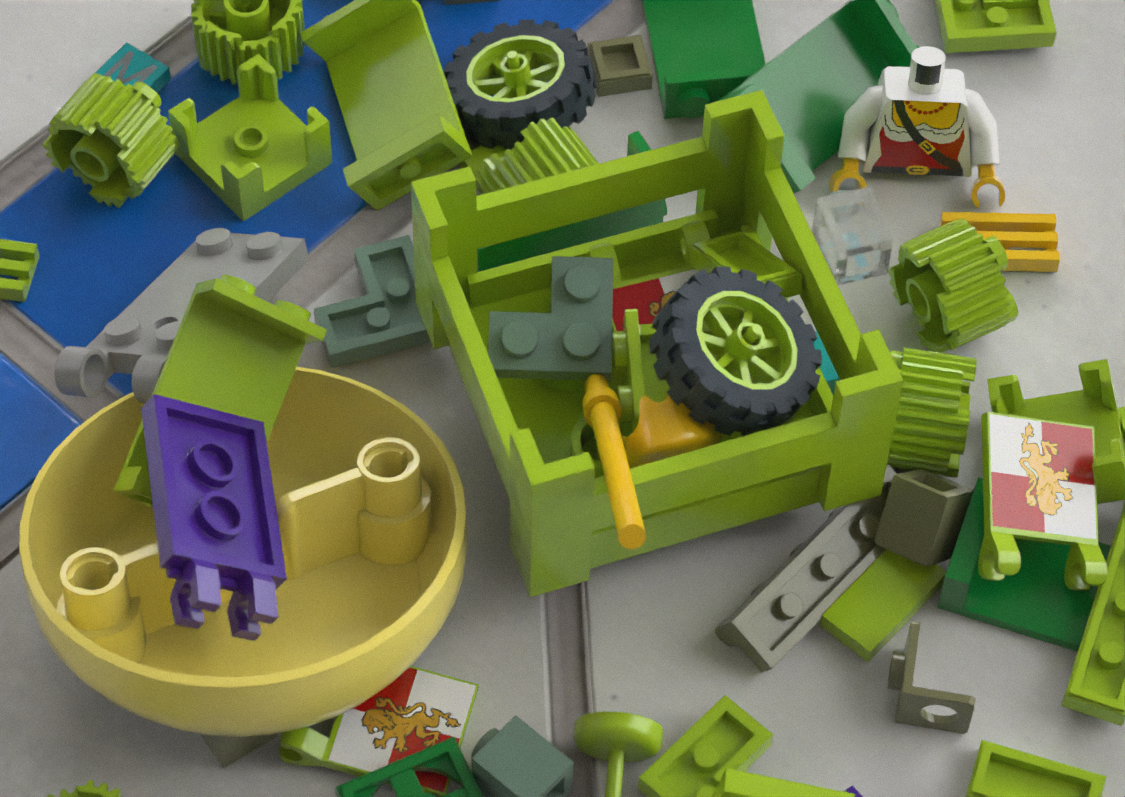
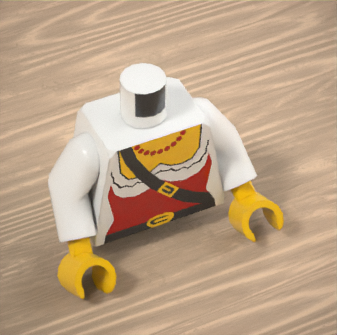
M929 46L916 48L911 55L910 67H887L882 71L878 85L868 87L846 111L838 159L843 160L842 169L835 171L829 180V190L835 199H838L841 182L847 178H854L856 181L853 201L860 203L864 199L867 185L865 180L858 174L859 163H863V172L960 177H971V167L977 168L978 178L974 180L971 186V197L975 206L979 208L977 193L979 188L985 184H993L999 189V207L1002 206L1005 201L1006 192L1001 180L995 176L994 166L1000 165L997 123L981 95L976 91L965 89L964 73L958 69H944L946 56L940 49Z

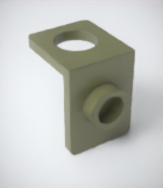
M911 621L904 653L893 651L887 689L899 690L895 723L965 734L968 732L973 715L975 697L912 686L920 622ZM930 705H940L951 708L957 713L941 716L929 713L923 708Z

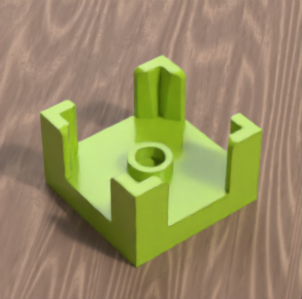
M260 54L252 57L237 68L239 97L197 123L195 103L190 98L168 111L170 126L173 128L172 132L178 137L180 145L174 151L175 154L243 222L332 164L329 120L312 106L307 109L308 125L306 126L279 100L276 71Z
M1108 359L1085 362L1078 366L1083 390L1024 399L1019 379L1016 375L987 379L990 405L994 413L1094 427L1095 459L1092 463V469L1097 488V504L1125 500V451L1117 397Z

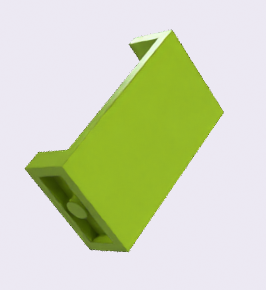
M354 0L300 33L302 41L327 64L357 161L343 169L347 185L375 210L378 211L411 192V181L442 174L472 156L421 5L416 0Z
M222 274L220 279L215 278L196 284L152 395L156 394L264 422L267 442L305 344L323 341L327 329L310 322L311 313L303 307L283 300H276L275 305L254 296L256 287L251 283L235 276ZM142 420L113 491L153 508Z

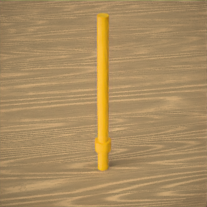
M593 374L584 383L585 395L582 400L584 417L588 425L594 429L619 542L624 548L637 549L644 544L646 533L618 424L622 414L619 398L616 392L609 387L606 377L601 374Z

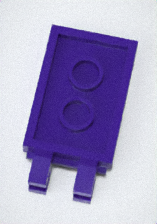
M153 394L143 405L141 412L160 568L166 569L168 578L176 579L170 596L175 625L199 629L205 623L202 610L215 612L221 606L220 589L233 592L227 608L232 637L255 641L261 635V626L258 622L272 624L278 618L276 590L287 579L264 422Z

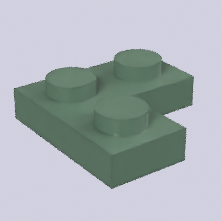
M410 235L354 249L355 265L366 295L314 308L315 324L327 329L325 337L321 342L330 368L431 342L416 305L414 247Z
M552 256L550 313L489 311L488 355L497 378L586 380L590 375L601 374L608 381L611 380L613 258Z

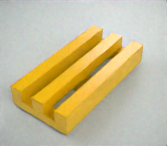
M941 213L939 226L954 220L965 219L971 226L976 228L977 234L981 233L983 235V239L995 236L1003 246L1008 258L1007 268L1001 271H1058L1060 253L1057 251L1058 232H1055L1057 224L1056 214ZM1009 248H1043V251L1009 250Z

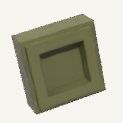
M641 35L587 43L598 97L652 89L653 75Z

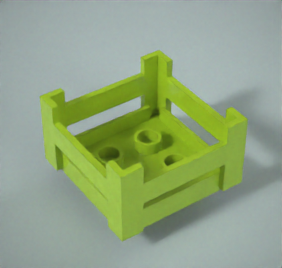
M763 90L706 104L702 137L476 196V178L471 166L411 181L416 305L433 349L450 347L510 501V547L530 597L590 580L591 568L819 502L823 512L881 495L904 380L880 330L877 329L861 334L781 169L785 135ZM697 190L695 214L484 271H477V249ZM695 221L705 222L710 239L743 232L769 251L771 250L773 237L783 261L802 274L803 294H800V297L840 381L835 382L834 394H832L819 367L815 372L820 375L816 389L809 395L810 398L785 421L783 425L732 440L720 441L711 446L630 468L646 533V540L637 549L624 548L618 539L594 429L586 422L582 409V400L585 395V380L497 378L488 355L489 311L550 313L552 256L590 257V247L611 243L617 256L622 281L688 266L680 250V240L683 238L681 233L682 225ZM612 354L611 380L608 383L609 387L617 394V386H627L626 373L624 368L614 369ZM618 422L621 436H630V423Z

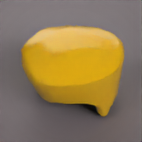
M669 395L662 402H656L647 396H643L639 402L638 425L630 436L625 437L623 435L622 440L629 468H634L717 444L722 439V434L716 432L715 425L707 421L703 425L695 421L688 415L691 410L682 402L677 405Z

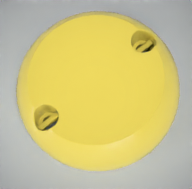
M296 367L267 441L287 579L276 590L278 618L272 624L258 622L261 626V635L255 641L232 637L227 608L233 592L220 589L221 606L215 612L202 610L205 623L199 629L175 625L170 596L176 579L168 578L166 569L160 568L153 508L113 491L142 421L141 408L145 403L139 402L133 392L99 410L78 426L47 459L38 472L26 497L20 520V558L26 593L44 637L63 663L88 686L109 701L142 718L182 731L214 736L238 737L275 734L304 728L331 719L360 705L391 684L417 660L443 626L455 604L463 580L468 538L464 488L456 464L443 442L426 422L404 404L366 384L322 370Z

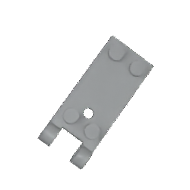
M215 228L202 232L126 309L109 322L86 347L67 346L59 353L54 369V378L58 390L65 395L93 398L103 391L107 380L114 373L132 374L134 396L139 402L146 403L152 396L196 284L215 278L220 279L222 274H227L256 287L254 296L268 302L309 260L305 239L280 237L279 234L274 232H264L256 235L230 233L229 230L224 228Z

